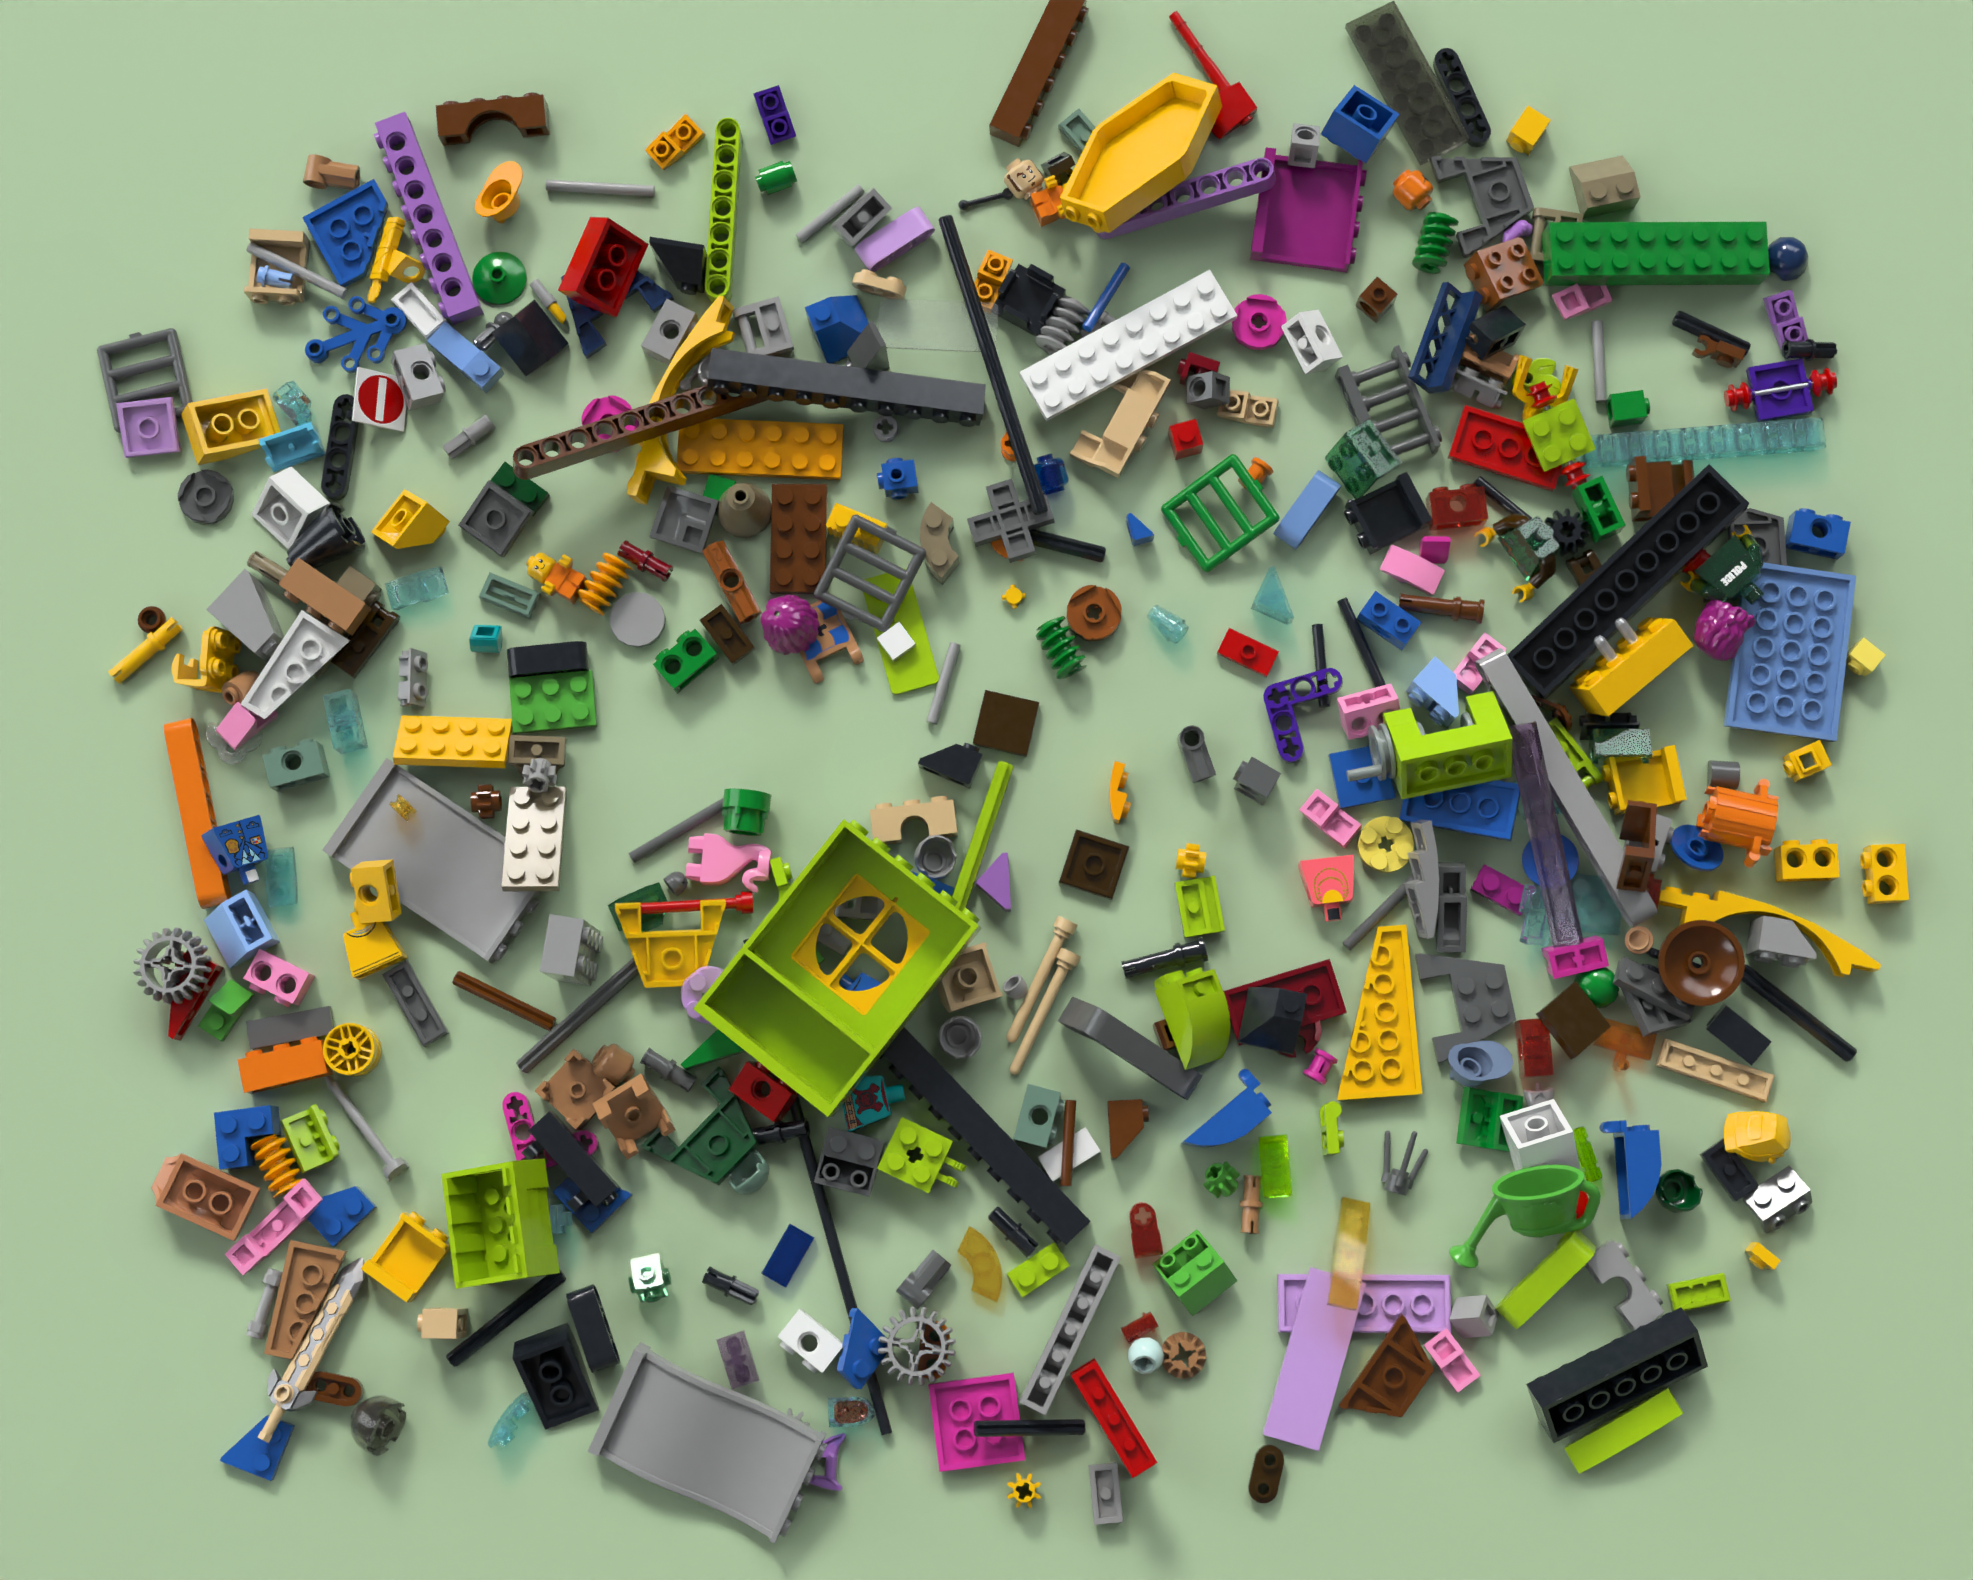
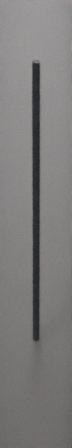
M797 1097L790 1108L793 1121L804 1118L800 1100ZM810 1136L798 1137L851 1325L852 1318L849 1317V1312L852 1308H857L824 1186L814 1182L818 1169ZM874 1371L867 1381V1386L881 1435L892 1433L877 1375Z

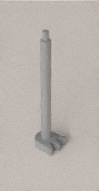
M327 1076L325 1080L329 1084L328 1088L386 1164L383 1173L388 1182L395 1175L399 1176L402 1170L408 1169L410 1166L401 1157L396 1159L392 1157L339 1084L333 1081L330 1076Z

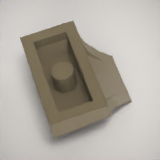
M510 735L508 763L516 767L522 776L524 765L530 766L532 759L543 758L548 760L552 766H556V775L559 769L565 766L567 739L566 737Z

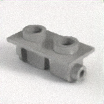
M1464 366V369L1457 368L1456 372L1461 375L1459 378L1454 376L1451 387L1454 388L1453 391L1471 398L1474 390H1479L1476 401L1492 409L1494 407L1500 408L1504 399L1499 396L1501 393L1506 395L1508 392L1507 389L1503 388L1505 383L1492 377L1488 381L1478 377L1480 372L1468 366Z
M409 648V651H402V656H399V676L407 677V681H399L398 701H400V706L411 707L412 704L426 707V673L428 669L426 652Z

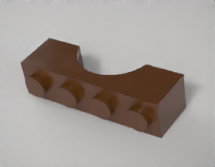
M531 92L524 94L522 97L502 95L493 100L474 98L470 102L446 101L443 105H436L438 137L443 146L470 143L474 132L482 124L492 120H504L518 128L523 138L550 135L548 105L543 94L539 95L538 93Z

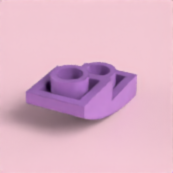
M1786 290L1763 298L1772 330L1781 350L1784 341L1805 342L1808 339L1803 317L1798 315L1792 290Z

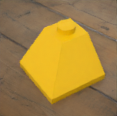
M404 489L371 533L394 548L400 549L434 543L437 538L444 534L446 526L450 521L429 503Z

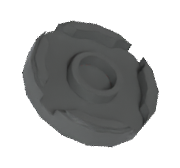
M205 469L196 473L193 472L184 479L178 491V501L183 514L193 522L203 525L214 524L224 519L231 511L234 502V491L224 476L216 471Z

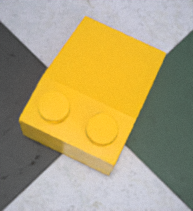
M267 388L191 402L186 405L181 414L197 465L226 460L261 448L259 439L281 432Z

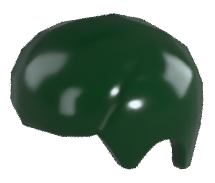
M1680 1169L1668 1170L1659 1177L1656 1187V1196L1659 1203L1673 1213L1693 1210L1700 1204L1703 1195L1702 1188H1699L1695 1183V1176Z

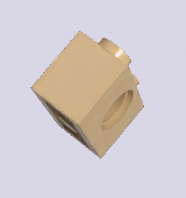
M468 1308L422 1309V1314L418 1315L417 1330L421 1332V1338L458 1339L466 1337Z

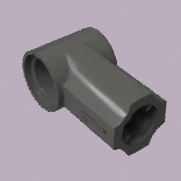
M1191 725L1183 728L1178 735L1177 742L1182 750L1192 782L1195 783L1215 776L1216 772L1204 741L1203 731L1199 727ZM1194 733L1198 737V744L1195 746L1185 744L1184 734Z
M932 1250L915 1272L912 1271L896 1292L918 1310L934 1291L933 1287L946 1274L951 1264L935 1250Z

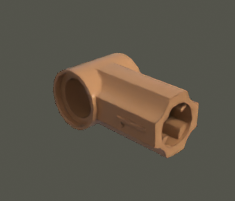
M312 154L307 159L303 183L316 189H326L327 186L354 190L359 187L361 178L360 167L332 162L327 157Z

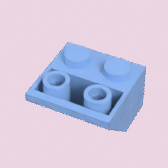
M1434 657L1411 682L1406 692L1409 693L1408 698L1418 707L1423 706L1430 712L1429 717L1440 726L1444 724L1448 728L1459 715L1457 678L1454 672L1438 658Z
M244 890L224 901L204 919L229 969L256 956L259 949L266 950L280 942L255 893Z

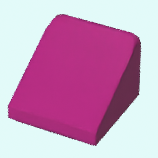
M1424 536L1419 543V557L1431 563L1445 564L1448 560L1451 538Z

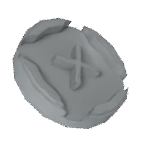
M639 592L630 593L620 598L613 606L610 614V625L614 635L623 644L636 648L649 646L658 640L666 620L663 608L654 597Z

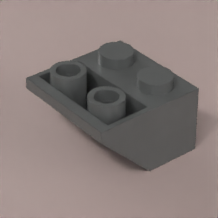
M828 1127L814 1182L870 1197L885 1141Z

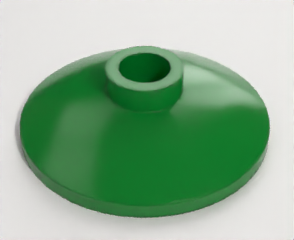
M494 252L484 256L476 264L472 275V282L476 293L484 301L495 305H504L516 300L522 294L526 286L527 274L522 262L516 256L507 252ZM497 271L502 272V276L499 279L493 278L494 273Z

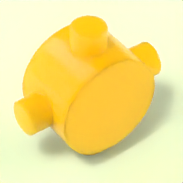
M1010 585L1006 594L1002 595V600H1006L1012 606V609H1016L1022 599L1026 598V594L1021 593L1015 585Z

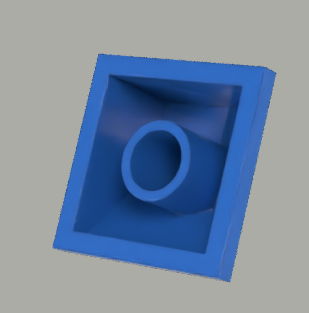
M858 296L828 297L805 307L808 321L826 363L833 364L847 358V351L869 323Z

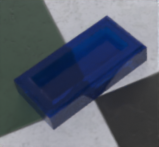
M790 1223L761 1274L787 1288L815 1237Z

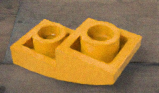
M684 114L667 133L663 131L645 151L665 170L691 150L706 134L687 114Z
M989 249L977 272L974 284L983 311L991 314L992 308L998 299V290L1011 269L1013 259Z
M1117 761L1114 762L1111 775L1109 802L1113 823L1119 824L1121 817L1127 818L1131 803L1126 801L1128 794L1118 791V788L1124 789L1129 773L1124 772L1125 764Z

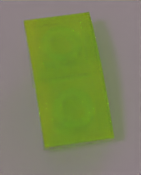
M1287 1134L1259 1137L1264 1198L1293 1196Z

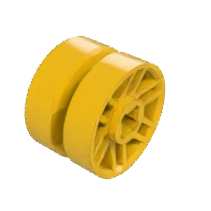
M344 1023L333 1028L326 1036L323 1044V1055L326 1063L334 1071L357 1077L370 1073L378 1065L382 1055V1046L380 1039L371 1029L355 1023ZM354 1046L356 1052L351 1053L349 1051L350 1047Z

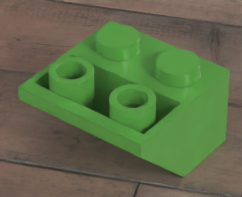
M1197 1229L1152 1264L1192 1316L1237 1282V1279L1223 1259Z

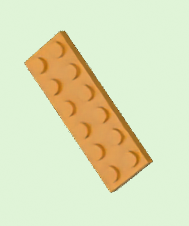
M710 419L679 430L677 466L684 474L841 480L844 425Z

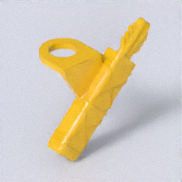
M399 217L387 218L382 238L379 242L372 271L370 272L369 279L373 281L367 295V301L370 304L376 302L380 293L381 283L388 282L389 275L405 283H415L421 280L425 274L424 265L420 261L397 251L405 226V220ZM410 266L417 267L419 271L416 275L409 277L403 274L406 268Z

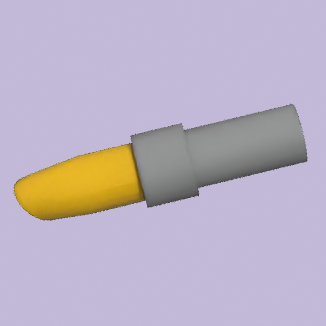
M538 279L534 280L530 287L540 298L543 306L563 324L566 315L557 304V300L552 294H549Z

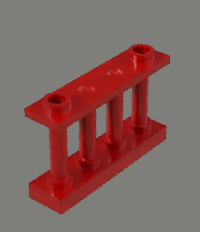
M1095 1358L1070 1373L1072 1379L1132 1478L1157 1464L1158 1462Z

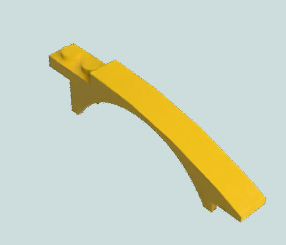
M718 296L676 352L650 403L674 396L686 374L697 362L709 354L712 348L717 349L733 342L735 333L726 330L734 307L724 296ZM660 417L650 418L654 422L662 421ZM667 434L638 443L642 449L637 454L636 467L633 476L627 484V495L637 503L647 505L655 480L685 485L687 478L673 459Z
M1665 887V890L1661 889L1655 894L1654 904L1681 909L1678 926L1695 920L1714 922L1721 918L1742 914H1756L1792 920L1797 928L1808 936L1820 949L1828 961L1834 976L1844 977V975H1850L1851 968L1875 972L1880 970L1881 967L1880 963L1862 950L1819 925L1764 902L1720 890L1713 893L1712 900H1709L1710 895L1693 892L1692 896L1681 894L1682 889L1675 887Z

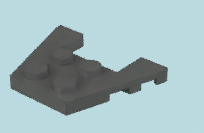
M1434 156L1430 159L1437 184L1465 176L1482 225L1457 232L1456 234L1463 258L1470 256L1534 209L1517 157H1482L1481 159L1455 157L1454 159Z
M1748 508L1728 527L1730 565L1733 564L1735 559L1742 557L1749 561L1787 566L1784 517ZM1745 524L1753 535L1752 542L1756 546V550L1753 552L1746 545H1739L1732 534L1733 531L1737 535L1743 534L1745 531L1743 525ZM1738 573V574H1739L1738 577H1739L1740 580H1741V579H1742V573ZM1717 575L1704 576L1702 578V585L1707 587L1709 591L1707 594H1703V603L1735 593V587L1739 583L1733 579L1731 584L1726 587L1724 586L1726 583L1721 585L1720 580L1723 578L1722 576L1716 580V584H1714L1713 579Z
M1421 953L1415 954L1420 980L1449 975L1461 1032L1432 1038L1437 1063L1448 1059L1449 1051L1455 1045L1478 1042L1516 1021L1505 965Z

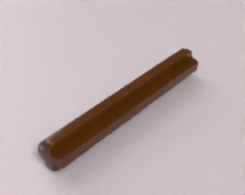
M458 971L453 978V985L545 1030L551 1031L556 1023L554 1016L461 971Z

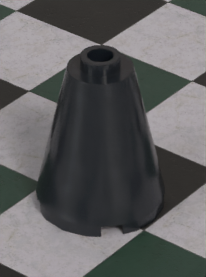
M331 502L287 550L288 557L286 560L290 567L297 558H300L313 568H318L361 551L365 548V545H363L365 538L352 517L347 519L342 514L345 509L338 503Z

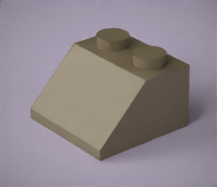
M1623 155L1569 167L1579 211L1583 214V219L1635 208L1641 197L1635 172Z

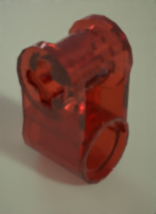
M1136 1203L1132 1206L1129 1213L1134 1258L1163 1255L1161 1236L1154 1209L1148 1203ZM1141 1207L1146 1212H1150V1217L1146 1218V1223H1141L1140 1219H1135V1214L1139 1213V1208Z

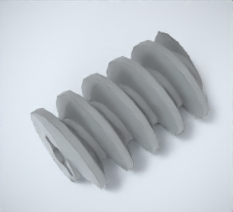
M1063 296L1064 298L1058 299V307L1053 308L1051 312L1053 317L1047 318V326H1043L1040 331L1042 335H1038L1035 338L1036 344L1051 355L1067 347L1064 344L1065 341L1069 343L1074 342V339L1069 335L1070 332L1075 334L1080 332L1075 323L1083 325L1085 320L1080 315L1088 316L1090 314V311L1081 302L1069 296Z

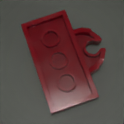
M1330 959L1223 991L1227 1000L1230 1022L1236 1041H1238L1249 987L1282 988L1307 994L1299 1036L1305 1042L1303 1049L1305 1054L1311 1052L1320 1040L1322 1032L1320 1021L1347 1013ZM1275 1051L1281 1056L1296 1058L1295 1051L1293 1055Z

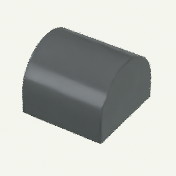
M1708 761L1707 787L1719 786L1733 790L1738 789L1740 782L1739 762Z

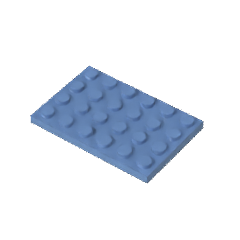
M1746 560L1750 567L1742 573L1741 581L1746 577L1751 578L1746 579L1745 588H1740L1738 607L1745 610L1748 615H1753L1756 623L1744 633V641L1731 661L1724 727L1835 742L1837 741L1856 576ZM1754 589L1763 596L1755 604L1746 597Z

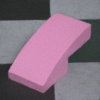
M1577 283L1552 295L1563 320L1585 314L1609 304L1613 300L1606 285L1579 286Z
M1395 545L1390 546L1379 569L1401 583H1409L1427 595H1434L1445 572L1439 566Z
M1484 632L1454 670L1457 686L1468 695H1471L1483 680L1477 670L1475 661L1498 648H1502L1504 651H1506V648Z
M1318 789L1313 792L1299 809L1307 819L1344 849L1362 828L1359 822L1341 810L1337 803Z
M1447 1328L1423 1345L1457 1393L1481 1376Z

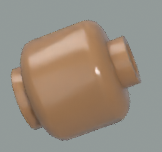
M617 1044L603 1045L592 1059L594 1074L602 1080L606 1078L614 1086L622 1081L624 1083L628 1082L635 1072V1069L632 1067L634 1057Z

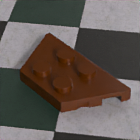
M1402 1313L1398 1316L1340 1401L1339 1406L1341 1408L1403 1417L1433 1373L1434 1367Z

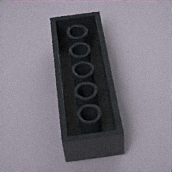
M1680 1307L1620 1338L1614 1339L1594 1351L1588 1352L1586 1355L1570 1363L1562 1365L1560 1368L1544 1376L1537 1377L1526 1385L1538 1420L1552 1442L1556 1443L1708 1367L1699 1332Z

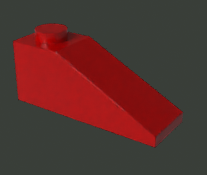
M187 950L183 953V958L187 963H192L190 953ZM212 960L205 963V966L210 967L212 971L209 973L204 972L203 977L207 978L208 982H199L198 985L202 991L198 993L191 990L193 999L188 1000L183 996V1001L180 1004L175 1003L174 1000L171 1002L168 1037L179 1041L182 1040L224 967ZM175 963V967H183ZM189 973L183 974L180 977L179 984H176V986L183 983Z

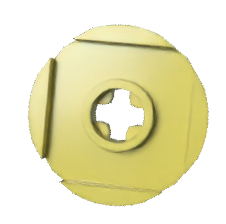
M1382 816L1369 821L1362 829L1357 843L1358 854L1363 863L1369 868L1382 873H1391L1401 869L1409 861L1407 853L1414 851L1413 834L1409 827L1397 817ZM1382 837L1392 840L1393 845L1390 846V852H1386L1384 848L1380 849L1378 847V844L1382 842Z

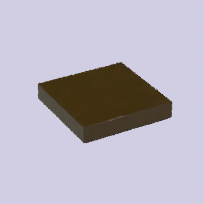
M985 690L973 745L1027 757L1039 702Z
M1076 829L1059 883L1112 900L1129 846Z
M1576 981L1536 1013L1537 1017L1570 1059L1578 1056L1611 1027Z

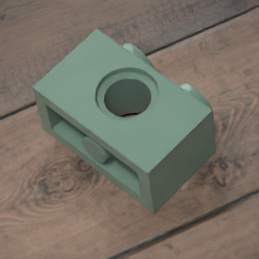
M313 739L301 740L297 742V746L288 749L286 746L270 749L269 754L262 755L269 786L275 791L330 777L323 745L313 741ZM296 757H300V767L296 770H291V761Z
M1028 1084L1013 1140L1045 1149L1048 1143L1054 1144L1057 1127L1052 1126L1055 1115L1061 1117L1065 1101L1059 1099L1061 1092ZM1037 1109H1043L1048 1114V1120L1043 1125H1037L1032 1121V1113Z

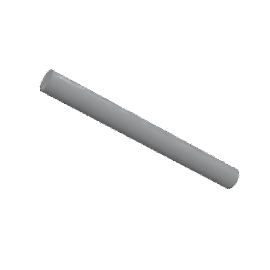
M546 180V191L652 197L655 195V186Z
M250 242L247 246L248 253L292 273L342 299L347 294L346 288L257 244Z

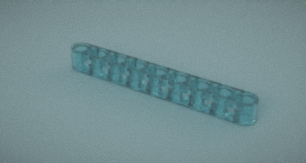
M1822 418L1590 435L1596 449L1580 456L1581 462L1586 463L1583 468L1625 466L1635 456H1646V462H1676L1792 453L1823 449L1826 447V439Z

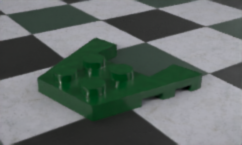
M718 1066L701 1085L720 1105L680 1146L668 1135L663 1136L658 1127L641 1146L645 1150L719 1186L751 1154L759 1143L736 1095L729 1091L731 1084L725 1071Z

